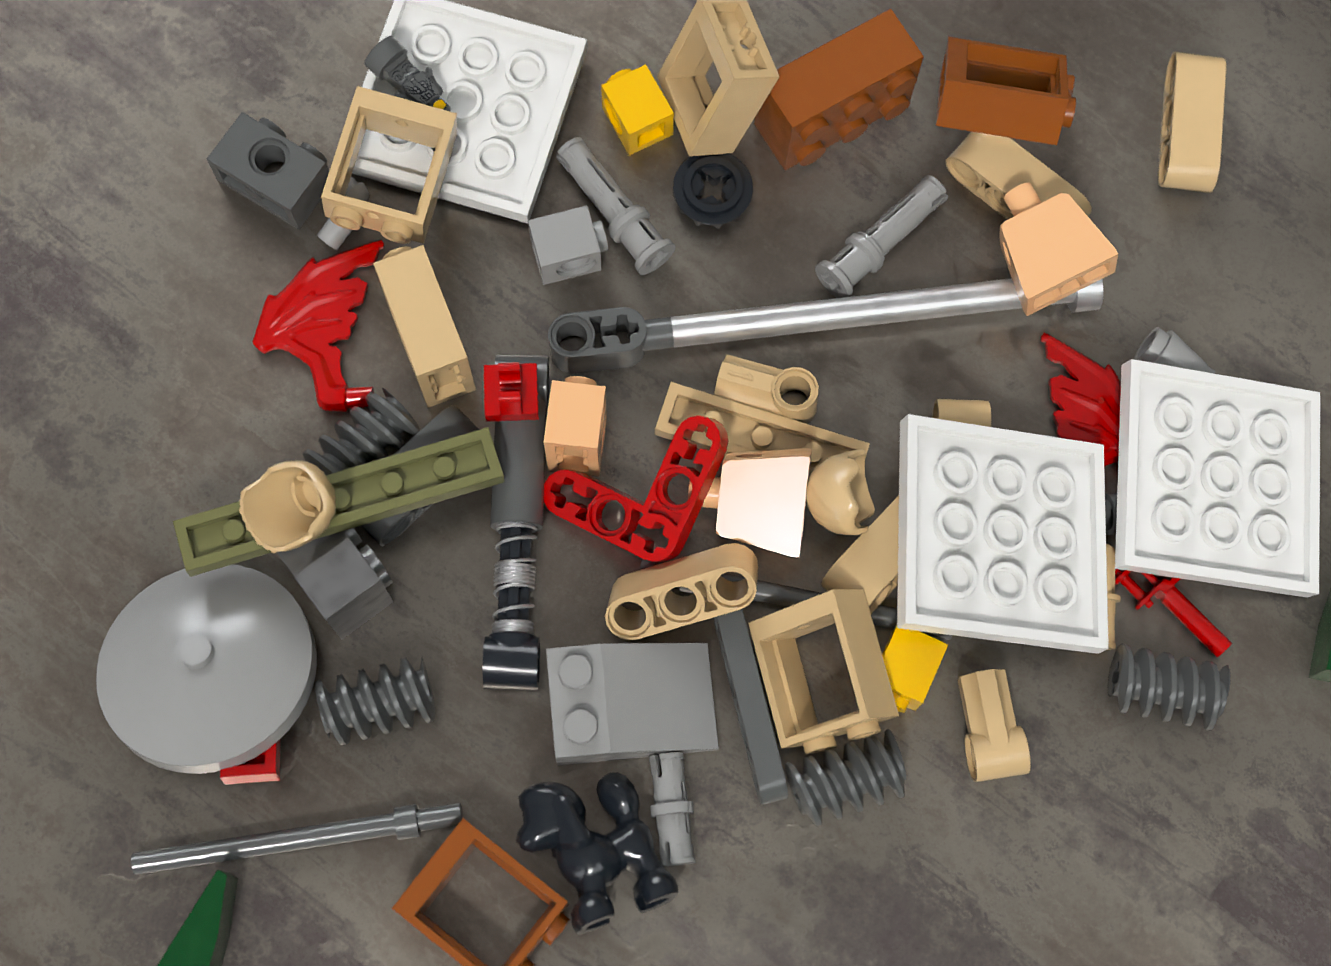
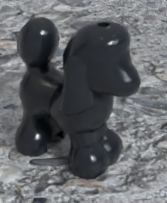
M618 772L606 774L597 784L596 791L600 803L605 811L616 821L615 829L605 835L587 828L585 825L586 808L581 797L570 787L562 783L551 781L536 783L525 788L519 795V807L523 812V825L518 831L516 842L523 850L528 852L551 849L552 857L557 860L561 874L568 883L576 887L579 900L576 902L570 915L572 928L577 935L597 930L610 923L609 918L615 916V911L607 887L624 870L632 872L637 878L633 887L636 907L640 913L659 908L672 901L678 895V885L675 878L666 871L655 854L653 837L649 827L639 819L640 800L633 783L625 775Z

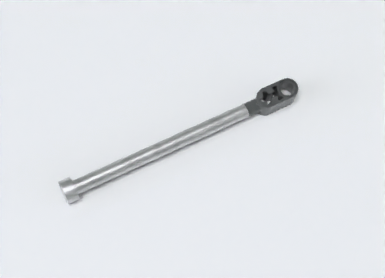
M1003 279L644 320L639 312L628 307L563 314L552 322L548 331L550 355L554 365L563 372L575 374L631 367L639 363L648 350L1019 309L1022 306L1013 280ZM1101 279L1051 305L1067 303L1072 313L1099 310L1103 302V280ZM627 332L630 343L620 344L617 333ZM601 333L602 347L596 348L595 334ZM568 336H578L586 342L581 349L572 352L566 351L559 346V343Z

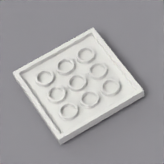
M394 0L379 42L388 36H393L407 50L408 60L420 72H425L426 68L430 67L433 71L432 76L434 75L437 83L443 89L440 98L451 107L450 112L457 113V137L438 198L528 223L587 52V39L447 0ZM368 70L363 88L392 96L396 92L399 93L388 81L378 79ZM366 129L352 174L422 193L435 148Z
M1134 359L1122 364L1115 569L1306 598L1318 595L1320 392Z
M911 414L905 416L900 421L897 628L1096 654L1109 649L1104 445Z

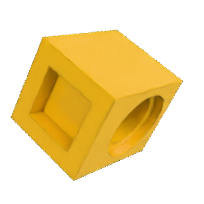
M646 64L634 70H620L613 74L605 84L601 85L602 108L629 156L673 135L674 112Z
M896 625L890 634L882 656L898 712L905 713L907 708L916 711L923 704L948 644L920 631L899 629Z

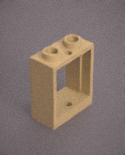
M697 0L657 75L666 100L674 112L675 123L689 156L733 154L780 77L747 0ZM713 61L722 80L714 96L705 76Z
M357 86L321 196L325 217L330 218L334 224L345 229L359 230L360 227L379 231L383 237L396 243L408 244L412 240L424 244L456 141L457 113ZM366 129L435 148L415 215L345 196Z
M421 245L413 249L405 246L391 250L384 255L383 260L373 264L427 407L429 408L475 391L476 388L468 357L424 246Z
M832 589L748 623L781 749L803 746L805 755L823 752L826 749L837 747L835 737L844 734L848 735L849 740L868 737L881 732L880 722L899 716L864 589ZM836 624L859 710L818 724L795 639Z

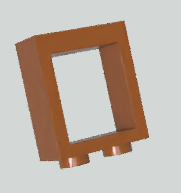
M948 36L939 78L936 126L1057 145L1062 127H1071L1076 107V97H1072L1075 76L1069 75L1067 72V55Z
M463 818L392 909L462 966H488L424 914L473 850L478 848L549 905L503 965L536 966L528 958L542 940L551 946L571 920L564 914L570 904Z

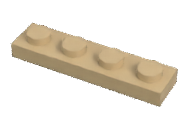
M674 382L670 383L655 427V435L672 440L676 430L684 420L699 415L716 419L723 424L728 433L729 440L726 454L812 449L809 476L813 469L827 458L863 449L867 455L870 443ZM706 427L704 432L694 431L691 440L697 444L698 449L709 450L712 446V440L706 437L708 427Z

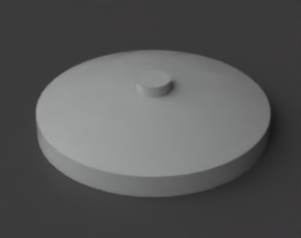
M229 565L190 577L186 570L182 569L157 580L136 595L120 612L103 641L97 663L96 685L100 707L111 729L121 741L136 755L155 766L175 772L201 774L217 772L221 769L241 765L262 754L279 741L293 726L306 706L313 688L317 668V651L314 635L304 612L295 598L285 587L266 574L240 565Z

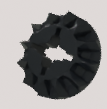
M729 153L691 156L680 165L675 174L673 197H675L680 213L686 214L697 226L707 224L714 225L719 229L725 223L733 220L737 222L747 207H750L753 195L751 174L742 161ZM702 178L713 186L726 182L721 192L723 202L717 200L714 196L700 199L704 193Z

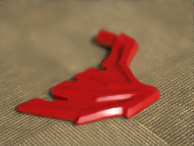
M383 240L358 246L318 262L311 258L276 296L268 295L264 303L252 341L253 345L264 354L276 349L287 351L307 364L313 376L317 403L325 411L346 412L354 406L360 408L368 407L365 397L370 392L374 393L373 387L347 386L341 371L343 353L336 346L330 345L338 340H348L352 335L351 329L357 322L358 315L349 311L364 302L368 289V283L359 277L346 280L341 279L349 276L359 267L374 265L373 263L376 262L379 251L384 249Z
M1043 333L1040 340L1044 343L1046 358L1064 366L1066 371L1076 379L1075 381L1060 374L1048 380L1050 399L1062 409V411L1057 410L1052 414L1053 421L1057 427L1056 436L1058 438L1104 445V467L1117 463L1119 458L1121 382L1110 364H1107L1104 368L1064 342L1047 333Z

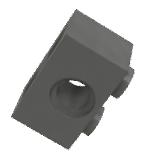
M242 112L208 156L207 161L218 181L299 230L321 201L329 174L326 164L327 159L310 144L302 143L298 146L286 139V134L272 121L266 118H261L257 121ZM270 163H284L282 168L276 172H263Z

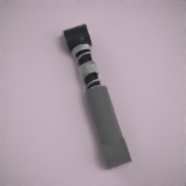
M496 354L495 364L520 362L521 364L537 363L539 420L495 421L494 447L505 482L492 486L490 527L500 534V541L495 545V549L500 555L499 561L494 564L493 586L496 588L493 591V595L498 599L497 611L492 614V618L495 620L492 623V632L489 636L484 637L482 684L483 689L538 690L539 637L533 634L534 623L529 621V608L535 606L530 604V591L535 589L534 578L536 577L534 575L536 568L531 565V562H535L536 559L531 558L532 539L537 537L532 535V533L543 528L544 435L546 407H548L549 356Z

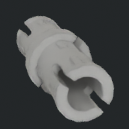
M682 752L659 754V757L658 755L649 756L655 805L650 806L651 818H656L660 863L663 867L696 863L689 814L694 813L693 801H688L683 762L684 754Z

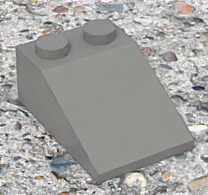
M601 643L546 649L555 759L558 766L643 758L672 752H682L684 754L719 750L708 643Z

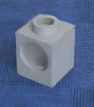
M587 205L528 220L530 241L543 285L601 270V252L608 250L607 239L602 222L592 223Z

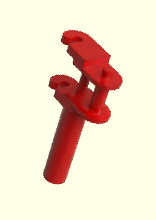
M1120 569L1115 570V576L1117 577L1115 579V586L1121 583L1138 600L1134 607L1136 610L1140 609L1143 605L1149 609L1154 604L1150 600L1154 595L1217 658L1232 645V642L1174 586L1181 580L1180 578L1172 577L1169 580H1159L1154 574L1141 573L1154 586L1146 593L1128 576L1131 571L1124 570L1122 572Z

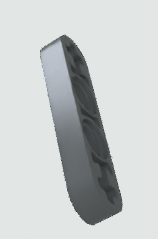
M743 610L713 617L759 802L761 805L788 799L785 775Z

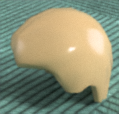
M863 449L827 458L813 469L807 480L806 503L809 511L818 524L836 534L859 535L868 531V526H861L860 523L874 515L875 508L865 478L866 454Z
M295 460L276 464L269 467L268 471L260 479L241 491L239 512L242 515V520L246 523V529L251 533L258 545H262L266 550H270L273 553L293 550L313 541L329 527L335 515V489L324 472L309 462Z

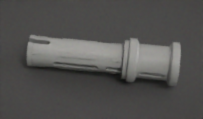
M576 137L566 142L558 150L559 154L556 155V158L576 180V183L606 218V221L610 224L608 228L610 237L615 243H622L636 260L634 267L640 275H645L658 269L674 253L676 248L674 243L670 239L662 238L650 223V214L645 207L637 204L634 205L626 197L619 185L591 153V150L581 137Z
M926 175L870 228L864 232L849 235L845 240L846 246L829 261L822 260L816 265L815 272L823 286L836 298L850 297L853 293L852 287L869 272L876 273L882 268L885 260L884 256L889 250L903 240L931 212L947 201L948 195L945 194L946 189L943 184L935 177Z

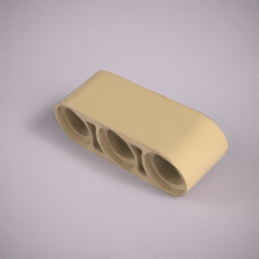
M1181 52L1172 53L1166 71L1158 171L1160 187L1211 193L1215 188L1221 161L1226 81L1225 58Z
M970 132L946 159V166L952 176L1007 220L1014 216L1004 201V196L1014 187L1027 182L1032 184L1042 202L1060 193H1067L1087 216L1091 214V205L1079 190L1011 138Z
M899 496L868 527V531L862 533L840 556L821 583V586L827 591L832 589H864L871 614L898 586Z
M737 543L725 544L625 574L619 577L612 586L605 615L606 625L617 637L626 640H636L741 610L748 606L755 598L759 567L757 557L745 545ZM726 572H737L743 575L745 579L732 582L726 580L721 575ZM685 587L694 594L679 596L672 592L671 589ZM624 602H634L643 609L631 611L621 604Z

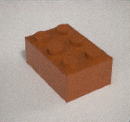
M890 8L777 69L780 77L755 116L754 125L784 170L798 163L801 166H807L819 159L825 153L827 147L840 140L843 143L851 142L861 136L867 130L869 124L882 117L885 120H890L903 113L910 105L924 56Z

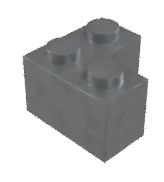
M353 528L315 539L293 550L277 552L294 575L296 581L341 639H344L394 602L386 590V587L392 584L393 581L368 545L358 551L355 546L362 542V540Z

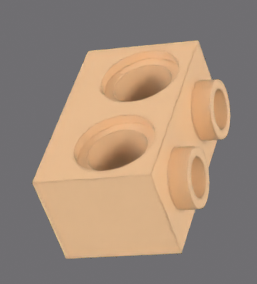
M581 376L567 377L565 382L552 380L544 435L548 471L556 472L567 469L600 477L607 422L606 386H598L597 382L593 379Z

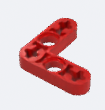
M698 415L684 420L675 432L645 502L583 472L564 469L551 474L544 483V503L553 514L644 560L652 562L670 561L677 557L685 546L726 454L729 443L728 433L723 424L716 419ZM706 427H708L706 437L712 440V446L709 450L700 449L693 461L695 464L703 465L701 473L695 468L679 465L681 457L692 460L695 455L697 444L691 440L694 431L704 432ZM678 474H684L690 479L693 490L689 500L678 505L670 499L668 485L673 477ZM563 484H573L572 490L585 498L593 499L588 506L577 502H566V496L560 493ZM616 500L625 509V520L620 528L612 531L604 525L602 511L607 503ZM638 525L649 529H661L664 525L662 534L669 539L668 545L666 547H656L653 550L655 541L642 533H634Z

